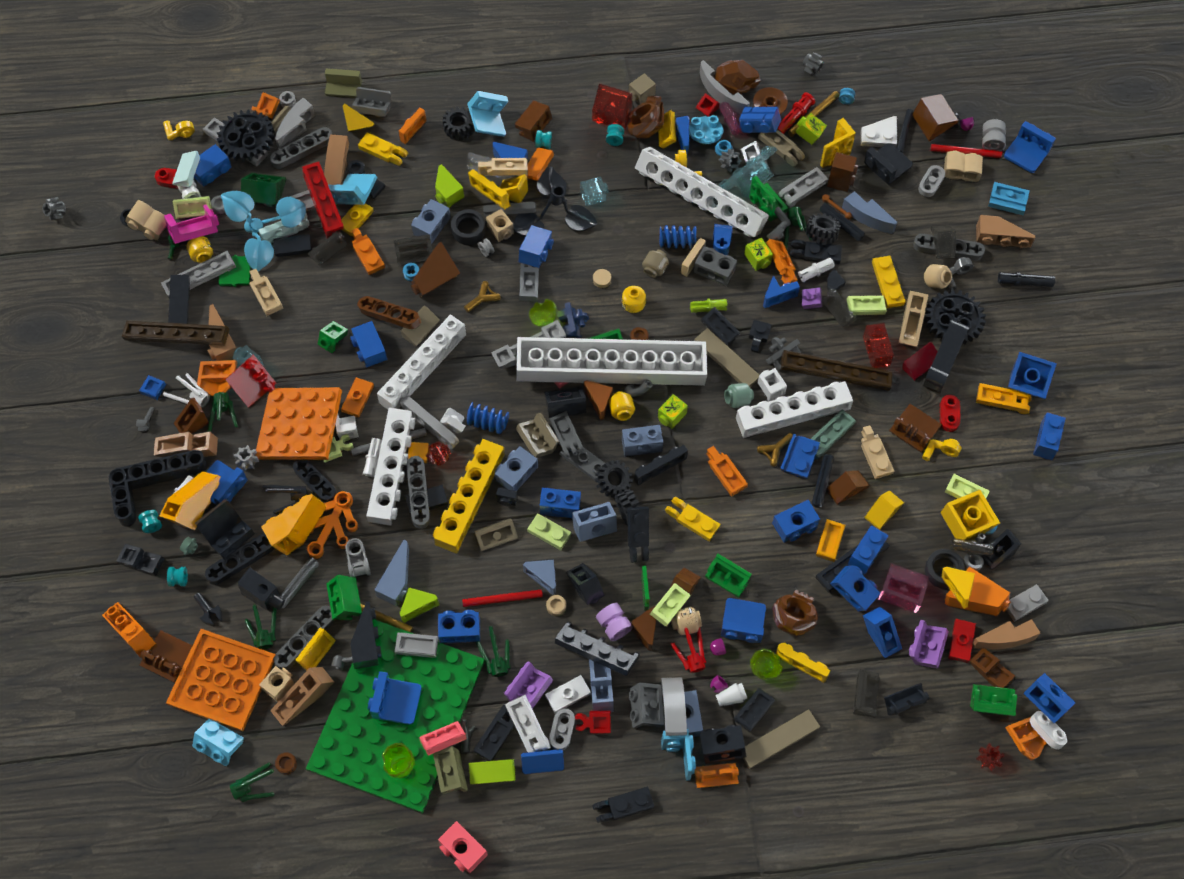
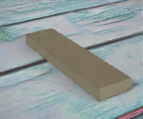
M708 328L694 339V341L706 342V354L738 383H746L751 387L758 381L760 375Z
M807 710L745 746L747 757L743 758L748 768L751 769L820 728V725L810 710Z

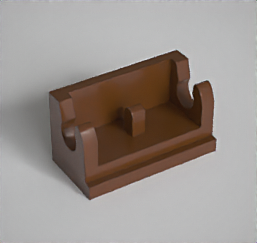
M533 100L514 124L515 128L522 130L519 132V135L534 142L537 130L542 131L552 119L549 106Z

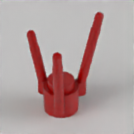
M699 627L697 632L699 653H696L689 630L684 628L691 655L687 656L688 660L686 661L675 643H672L671 646L682 661L685 670H690V673L702 671L706 668L705 664L707 662L704 657L701 629Z

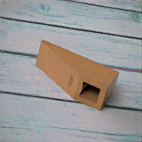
M980 215L976 225L977 242L985 245L995 244L1031 248L1035 239V235L999 216Z

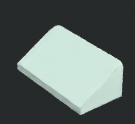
M198 151L182 154L172 183L173 185L191 187L200 160Z

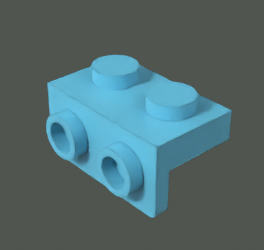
M208 719L194 733L192 746L197 751L211 757L214 761L227 766L230 762V756L243 744L244 738L221 724Z

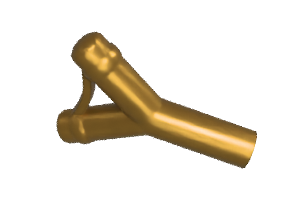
M483 281L479 295L465 305L464 309L469 312L482 302L500 300V294L494 293L489 288V283Z
M791 433L787 434L774 445L758 446L757 452L766 455L770 460V465L776 467L780 450L791 442L793 435ZM766 452H773L772 458Z

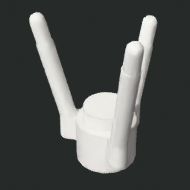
M188 373L186 374V377L196 388L192 387L181 377L176 376L178 381L192 391L189 397L195 398L201 408L208 403L210 395L197 385L193 377ZM166 392L163 393V396L185 404L190 401Z

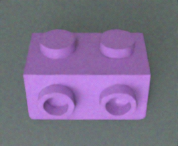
M920 620L919 626L915 628L914 643L909 648V655L916 665L939 668L949 633L947 628L929 626L924 620Z
M527 662L520 669L513 682L507 687L504 694L509 701L526 695L533 709L553 679L551 676L535 669L532 663Z

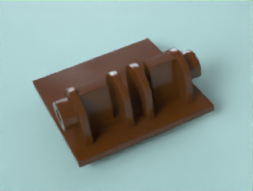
M909 404L901 416L896 418L889 432L922 452L942 424L912 404Z
M160 630L154 640L156 644L149 650L142 651L140 655L142 661L139 666L175 683L193 645Z

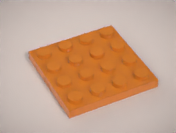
M340 387L275 388V390L269 392L255 456L259 460H328L342 395Z
M200 629L166 704L243 732L262 689L259 684L269 674L274 664L275 654Z

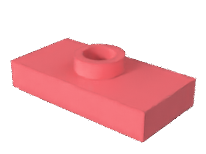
M458 721L419 737L427 755L467 739Z

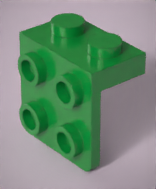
M757 176L752 178L749 198L761 211L769 215L768 220L772 221L777 218L774 213L777 207L783 213H786L788 207L768 183L763 184Z

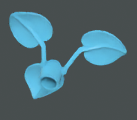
M230 191L221 194L226 215L235 222H241L246 219L244 224L245 230L257 238L247 240L244 247L245 256L250 267L257 269V271H260L269 264L274 256V249L271 243L267 240H261V237L257 234L259 229L263 228V224L281 219L284 227L292 228L299 225L306 214L305 203L294 197H284L278 201L276 206L279 216L262 221L258 218L251 219L252 214L250 211L254 208V201L251 196L241 191Z

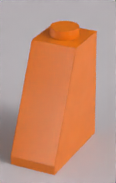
M969 566L966 571L975 573L968 607L965 610L998 616L1001 611L1005 612L1011 603L1009 601L1010 592ZM950 590L946 594L945 604L964 609Z

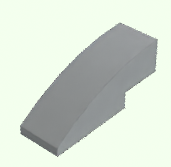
M302 98L282 120L275 137L278 149L287 146L305 132V123L315 116L313 106L306 99Z

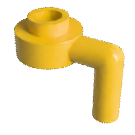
M170 121L163 122L168 140H173L179 136L188 138L195 132L193 123L190 121L179 122L176 125L175 131H172Z
M678 150V154H675V161L687 168L686 150ZM695 171V173L702 176V171Z
M932 439L929 441L922 458L929 461L935 448L941 449L948 456L957 457L962 447L955 439H947L943 442Z

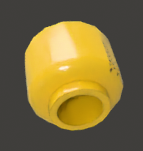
M201 236L188 241L187 251L194 262L202 263L212 257L213 248L208 238Z
M629 286L624 290L622 305L626 311L637 313L645 307L646 294L639 286Z
M616 392L609 399L611 415L615 419L625 421L634 414L635 406L630 394Z

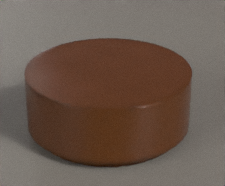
M642 327L634 328L630 333V340L649 339L648 331Z
M281 753L275 760V767L279 773L289 775L295 771L297 760L291 753Z

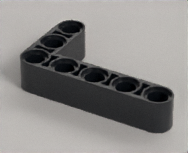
M192 450L112 470L109 474V485L114 514L120 524L127 527L136 522L137 516L133 489L204 472L207 469V461L203 453L199 450ZM196 460H200L199 463L193 464ZM181 464L179 468H174L176 465ZM126 495L124 499L119 500L121 496ZM128 512H129V514H128L127 516L122 517V515H123L124 513H128Z

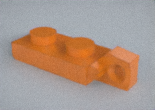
M358 228L351 230L354 238L352 241L353 249L368 275L384 269L385 264L367 235L362 236Z
M769 239L766 245L773 253L772 257L775 267L782 275L781 280L784 284L797 281L794 274L796 269L783 242Z
M714 446L707 449L706 454L710 459L708 461L710 468L731 497L748 487V483L727 454H719Z

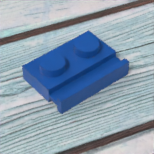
M793 434L780 468L781 471L808 479L820 442Z

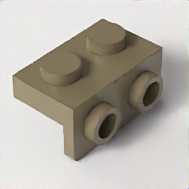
M538 413L534 420L520 423L516 427L517 432L535 458L553 453L559 444L557 436L541 413Z

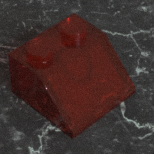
M599 83L592 109V121L607 126L618 124L625 130L630 120L629 115L632 112L633 93Z

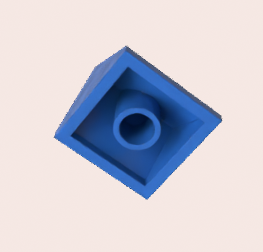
M1019 352L1010 374L1008 388L1045 399L1057 363Z

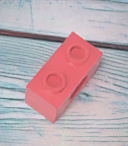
M457 821L438 839L441 845L439 849L447 857L451 855L456 860L454 864L462 872L466 870L470 874L488 855L487 851ZM460 844L467 846V850L463 854L456 852V848Z

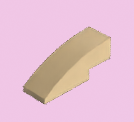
M914 291L909 292L899 337L900 344L917 347L928 294Z

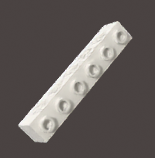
M450 314L378 391L379 403L386 409H399L401 407L399 402L406 396L410 397L466 336L465 324Z
M845 381L840 383L833 382L829 386L815 387L807 392L799 391L792 396H781L769 402L762 401L751 407L743 406L737 410L736 420L741 434L745 438L838 413L842 409L844 411L851 409L853 399ZM808 402H814L815 405H811ZM791 406H794V407H796L797 409H796V410H793V409H791L790 407H791ZM772 411H777L780 414H773ZM754 416H760L762 419H755Z
M395 408L388 409L367 511L368 522L391 526L392 520H396L397 508H395L396 501H400L401 497L399 485L403 483L405 472L402 471L403 465H407L408 461L406 450L407 447L411 446L412 436H409L410 430H414L415 418L412 416V411ZM398 428L404 429L402 433L394 432ZM393 446L400 447L398 451L391 450ZM390 464L397 465L394 469L387 468V466ZM386 482L393 483V485L388 488L383 486ZM382 500L390 501L386 506L380 505Z

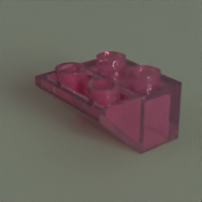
M890 563L878 599L917 613L922 604L929 577Z

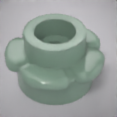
M187 537L183 541L180 550L184 552V555L193 554L198 547L196 538Z

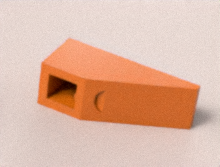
M118 602L102 615L139 657L143 650L147 651L156 644L143 627Z

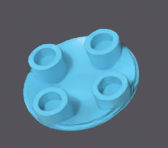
M714 115L710 117H694L689 125V134L692 139L699 143L711 144L717 142L722 137L723 126L719 122L718 117Z

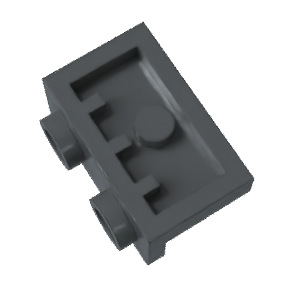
M638 683L631 687L629 700L631 701L630 719L632 727L638 728L642 725L663 726L661 685Z

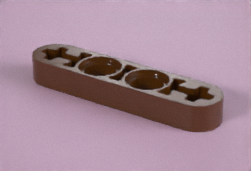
M364 296L358 300L357 306L364 315L407 329H416L421 324V319L414 310L370 296ZM380 308H386L382 313L377 312ZM395 313H401L400 316L396 318L392 317Z

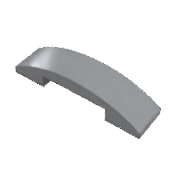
M704 60L701 61L700 77L710 95L729 110L742 114L744 107H749L750 103L739 92L735 95L729 93L714 79L715 70Z
M556 320L542 327L541 332L531 336L534 338H565L566 333L559 321ZM517 344L511 347L506 345L491 352L499 369L517 365Z
M682 677L661 678L666 736L687 735Z

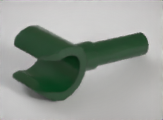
M169 235L170 251L167 259L172 260L174 250L181 245V242L175 244Z

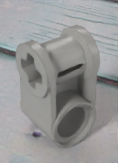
M359 539L349 540L346 544V553L350 577L364 574L371 575L363 543ZM355 547L361 548L357 553L351 552Z

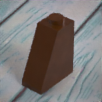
M442 242L437 244L411 281L413 292L419 295L420 298L460 274Z

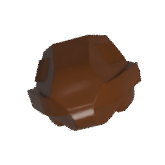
M731 59L717 67L714 74V79L732 95L738 92L741 95L750 91V88H756L759 82H761L758 71L744 60L732 61Z
M648 96L646 103H642L630 113L629 118L631 121L628 125V130L632 136L644 139L649 138L662 128L664 124V108L661 96Z
M795 590L793 595L788 594L776 600L772 610L778 629L792 636H797L815 628L818 621V613L812 604L813 597Z

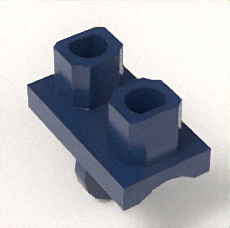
M570 302L565 303V309L557 312L561 323L566 321L569 323L562 326L566 333L565 338L574 336L576 339H581L580 327H585V322L589 320V315L582 312V309H578L576 312V309L571 307Z

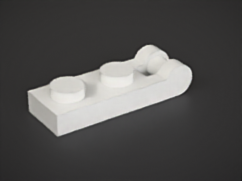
M526 695L505 704L527 752L549 749L550 742L545 737ZM536 737L538 742L534 743L532 738Z

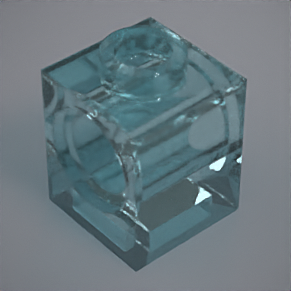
M601 176L580 182V192L586 206L606 201V193H609L606 182L603 183Z

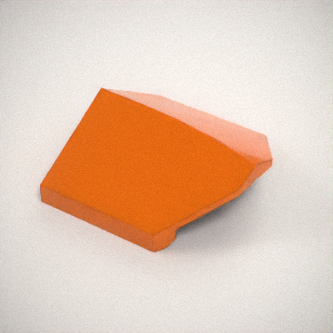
M237 361L200 362L197 385L211 396L218 392L226 393L231 386L225 379L236 370Z
M1031 717L1005 727L1023 755L1030 760L1040 756L1047 743L1031 726Z

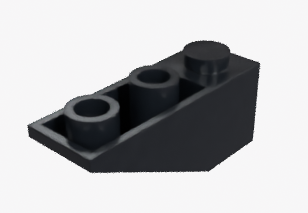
M367 601L350 643L354 669L378 666V658H382L381 648L376 646L375 639H379L378 627H373V620H376L375 607H370V601Z

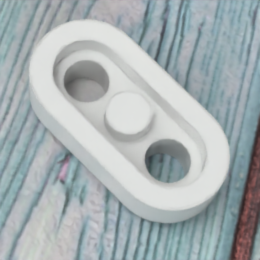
M1037 711L1031 716V726L1050 747L1061 749L1067 743L1065 732L1042 711Z

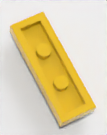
M474 169L468 172L472 187L504 210L510 207L509 194L505 189L499 188L493 181H489L484 175L478 174Z
M891 256L873 258L872 265L882 296H884L886 308L904 306L905 299Z

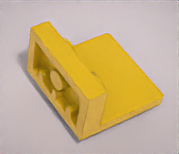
M844 118L837 121L833 141L824 146L820 164L822 168L833 164L836 152L845 155L851 154L856 132Z

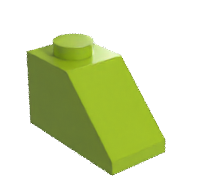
M441 164L438 167L435 197L440 204L451 207L464 198V190L462 185Z

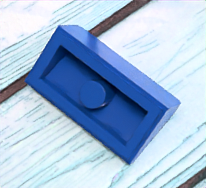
M562 749L521 754L523 774L564 770Z

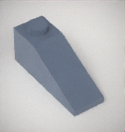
M403 540L375 588L378 598L397 607L400 602L405 600L408 592L409 545L406 540Z

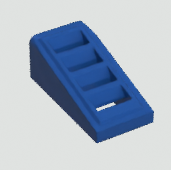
M683 116L675 119V128L681 150H686V154H688L689 116Z

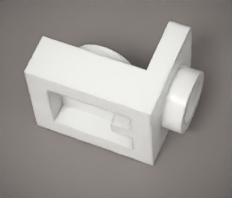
M448 408L440 423L454 434L461 433L465 428V425L462 424L464 416L452 408Z

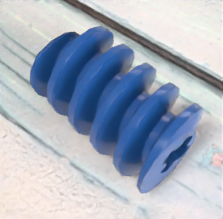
M665 225L663 230L660 226V247L663 248L666 243L667 247L670 248L672 243H674L675 249L678 248L679 244H681L682 249H685L686 244L692 249L693 245L696 244V226L693 227L692 231L689 226L686 227L685 231L682 226H679L678 231H676L675 225L672 226L671 230H669L667 225Z
M473 402L467 413L468 426L474 424L475 428L481 426L482 430H486L489 427V432H494L496 429L497 434H501L505 430L509 420V412L502 416V410L495 414V408L488 412V406L481 410V404L474 408Z

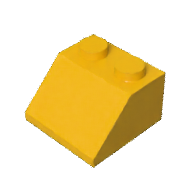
M981 490L947 503L940 512L960 546L975 540L979 533L985 534L1000 524Z

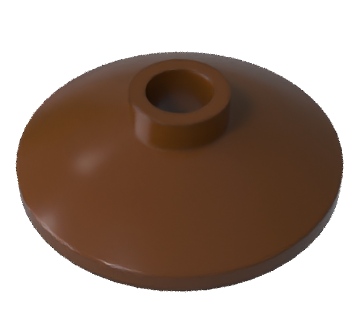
M766 87L760 89L754 95L753 105L754 107H778L779 113L782 114L787 108L788 99L781 90Z

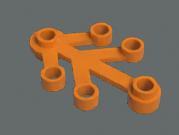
M345 491L338 492L334 500L324 503L327 506L324 511L334 510L332 514L319 518L311 531L313 533L315 528L325 525L317 541L311 542L307 547L310 557L318 559L323 556V546L333 528L337 536L338 547L341 549L346 548L349 540L344 535L339 520L342 511L347 520V530L355 532L358 529V523L353 518L350 510L353 504V498L350 493ZM343 499L347 500L344 504L340 503ZM354 523L355 526L350 528L349 524ZM346 540V543L340 544V541ZM315 549L320 550L317 554H314L313 551Z

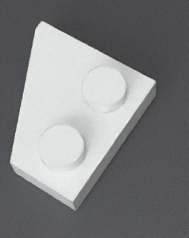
M897 116L862 127L861 146L883 147L887 143H892L896 147Z

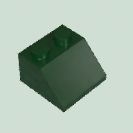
M250 173L241 179V192L251 196L254 204L258 202L264 203V206L273 207L281 200L286 177Z

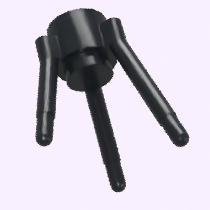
M262 486L267 493H290L291 501H295V503L274 510V514L283 512L285 508L295 505L303 496L307 495L306 486Z

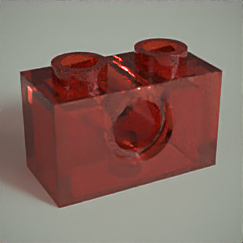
M885 323L867 325L863 339L871 366L873 368L890 366L894 353Z

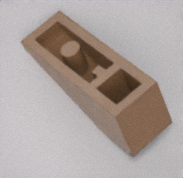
M210 305L209 325L225 326L214 305ZM229 333L225 346L209 345L210 349L207 350L211 359H216L217 361L231 360L239 356Z
M323 667L309 668L270 711L280 724L285 726L319 699L334 681Z

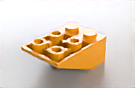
M202 471L167 499L159 516L179 526L195 530L197 527L195 523L202 518L205 509L209 507L210 498L218 488L221 476Z
M313 494L306 495L295 505L285 508L278 516L268 519L266 524L261 527L271 546L287 556L304 544L327 506Z

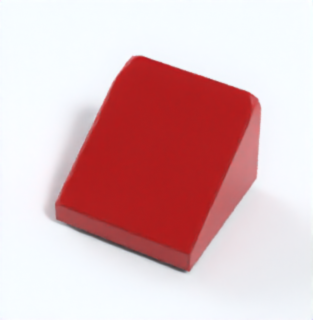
M705 93L695 108L710 117L721 104Z

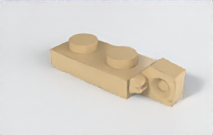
M492 158V161L478 162V174L486 176L528 175L527 159Z
M257 269L249 271L253 280L250 282L251 289L266 316L283 309L282 303L268 278L265 276L260 277Z
M871 426L863 427L861 431L863 435L861 447L874 478L877 479L893 474L894 469L878 434L874 435Z

